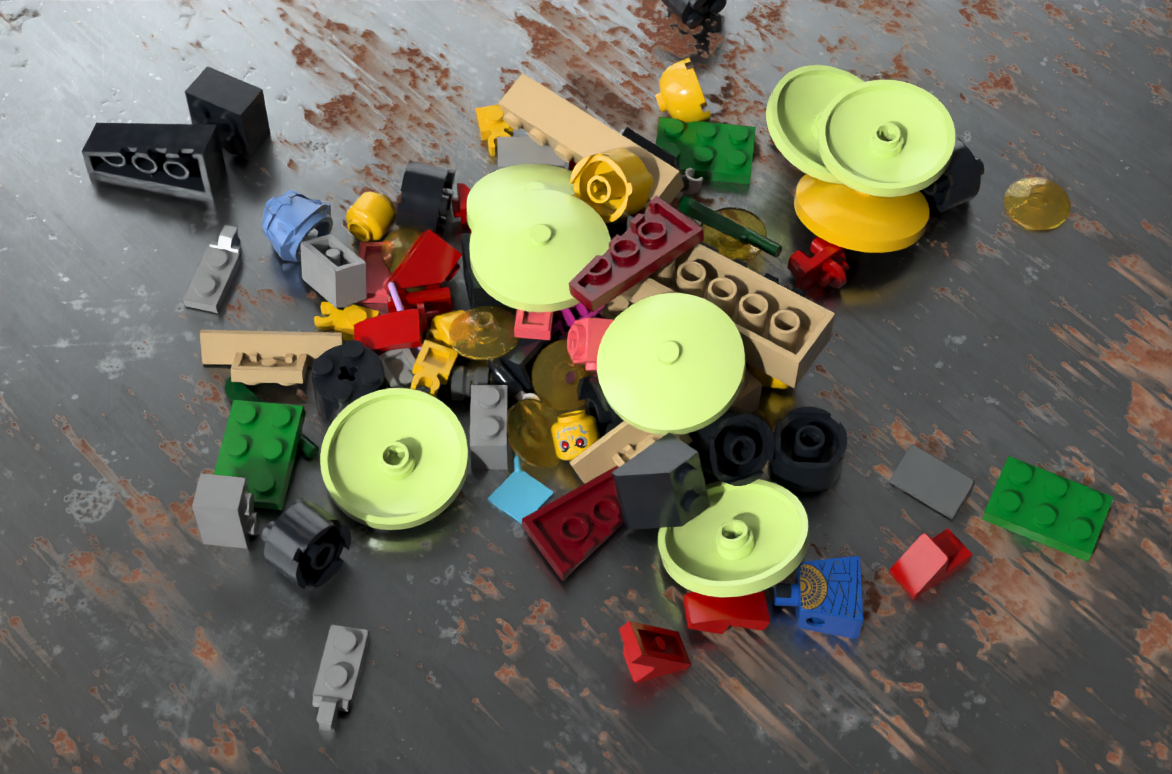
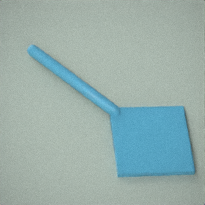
M511 412L509 414L515 471L488 497V500L522 524V518L540 509L554 495V492L522 470L516 414Z

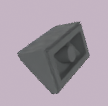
M913 444L905 453L889 481L952 520L971 495L975 484L971 477Z

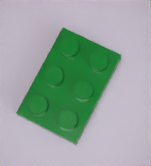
M659 117L655 145L677 158L682 170L681 174L684 175L686 169L692 168L695 170L694 179L703 177V180L750 184L756 127L704 121L689 123L673 118Z
M233 400L213 475L246 478L249 493L254 494V507L282 510L306 416L304 407Z
M1008 456L982 520L1088 562L1113 496Z

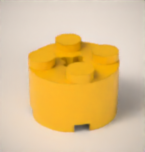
M620 147L580 160L572 171L570 184L573 183L574 195L572 196L591 206L600 215L604 223H610L639 212L648 200L654 180L637 155L626 148Z

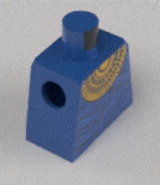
M860 556L800 563L796 583L775 584L774 605L796 606L797 626L800 629L858 639L863 624Z

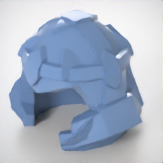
M294 190L287 191L276 198L272 197L266 202L263 221L261 222L262 229L266 238L273 244V248L282 260L301 261V252H299L300 242L304 241L313 228L318 230L317 238L331 233L333 226L331 203L310 199Z

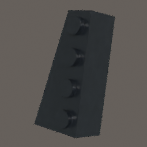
M96 123L82 150L89 174L213 198L226 170L217 125Z

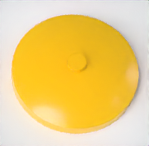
M805 174L797 185L794 198L796 214L811 232L829 243L860 252L884 253L907 248L923 236L929 219V206L920 191L895 197L873 196L856 191L845 184L830 183Z

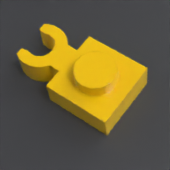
M499 104L475 108L481 139H488L489 154L496 156L497 137H511L513 135V128L503 120L504 114Z
M321 302L322 314L329 316L326 318L315 316L314 324L321 331L334 329L335 333H342L343 340L350 341L354 340V324L379 316L380 312L353 304L345 307L344 310H339L330 302Z
M425 340L414 363L412 373L415 375L413 376L410 389L417 390L418 387L425 386L430 389L429 395L436 398L440 383L447 384L459 351Z

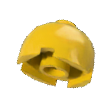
M688 57L672 64L662 73L659 81L661 93L655 94L662 113L668 111L673 119L690 123L704 121L712 118L709 110L706 112L702 110L701 106L708 105L694 69L687 70L686 68L692 65Z

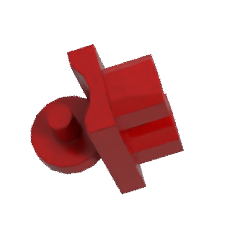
M817 236L810 247V251L815 256L810 258L802 250H798L789 257L787 268L797 277L795 287L805 292L817 283L821 287L829 284L837 289L846 283L845 272L849 269V266L846 263L845 248L829 243Z
M440 284L427 285L423 291L410 293L405 289L397 290L404 310L419 308L422 314V332L428 331V325L431 324L435 316L452 312L449 287L442 288ZM386 296L389 313L397 312L392 296Z

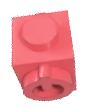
M588 317L574 321L567 337V349L573 364L586 365L585 371L597 372L599 346L606 330L614 321L613 319Z

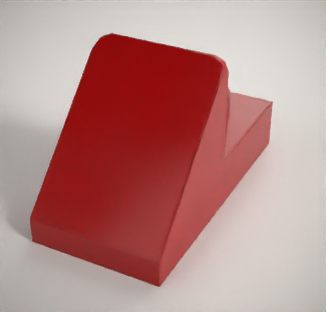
M949 528L932 539L926 533H923L890 568L889 573L914 600L968 564L973 554Z
M628 621L619 628L624 642L623 655L634 682H643L684 670L691 666L678 631Z

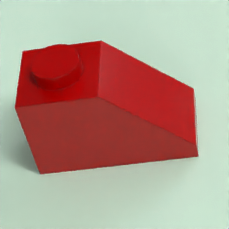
M430 229L424 231L382 288L389 292L388 284L390 282L395 284L397 290L439 284L444 282V280L449 282L460 269V265L457 262L463 254Z

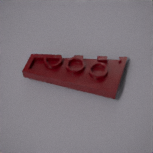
M656 195L649 202L650 208L643 215L638 213L630 221V228L622 236L616 235L609 242V249L602 256L596 255L568 283L570 294L594 312L703 241V229Z
M618 466L522 518V527L562 582L625 523L612 477V472Z

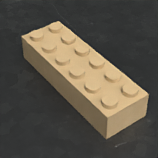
M699 243L619 295L633 303L650 296L665 293L690 294L710 301L721 308L736 325L743 341L746 363L792 388L797 386L829 342L835 313Z

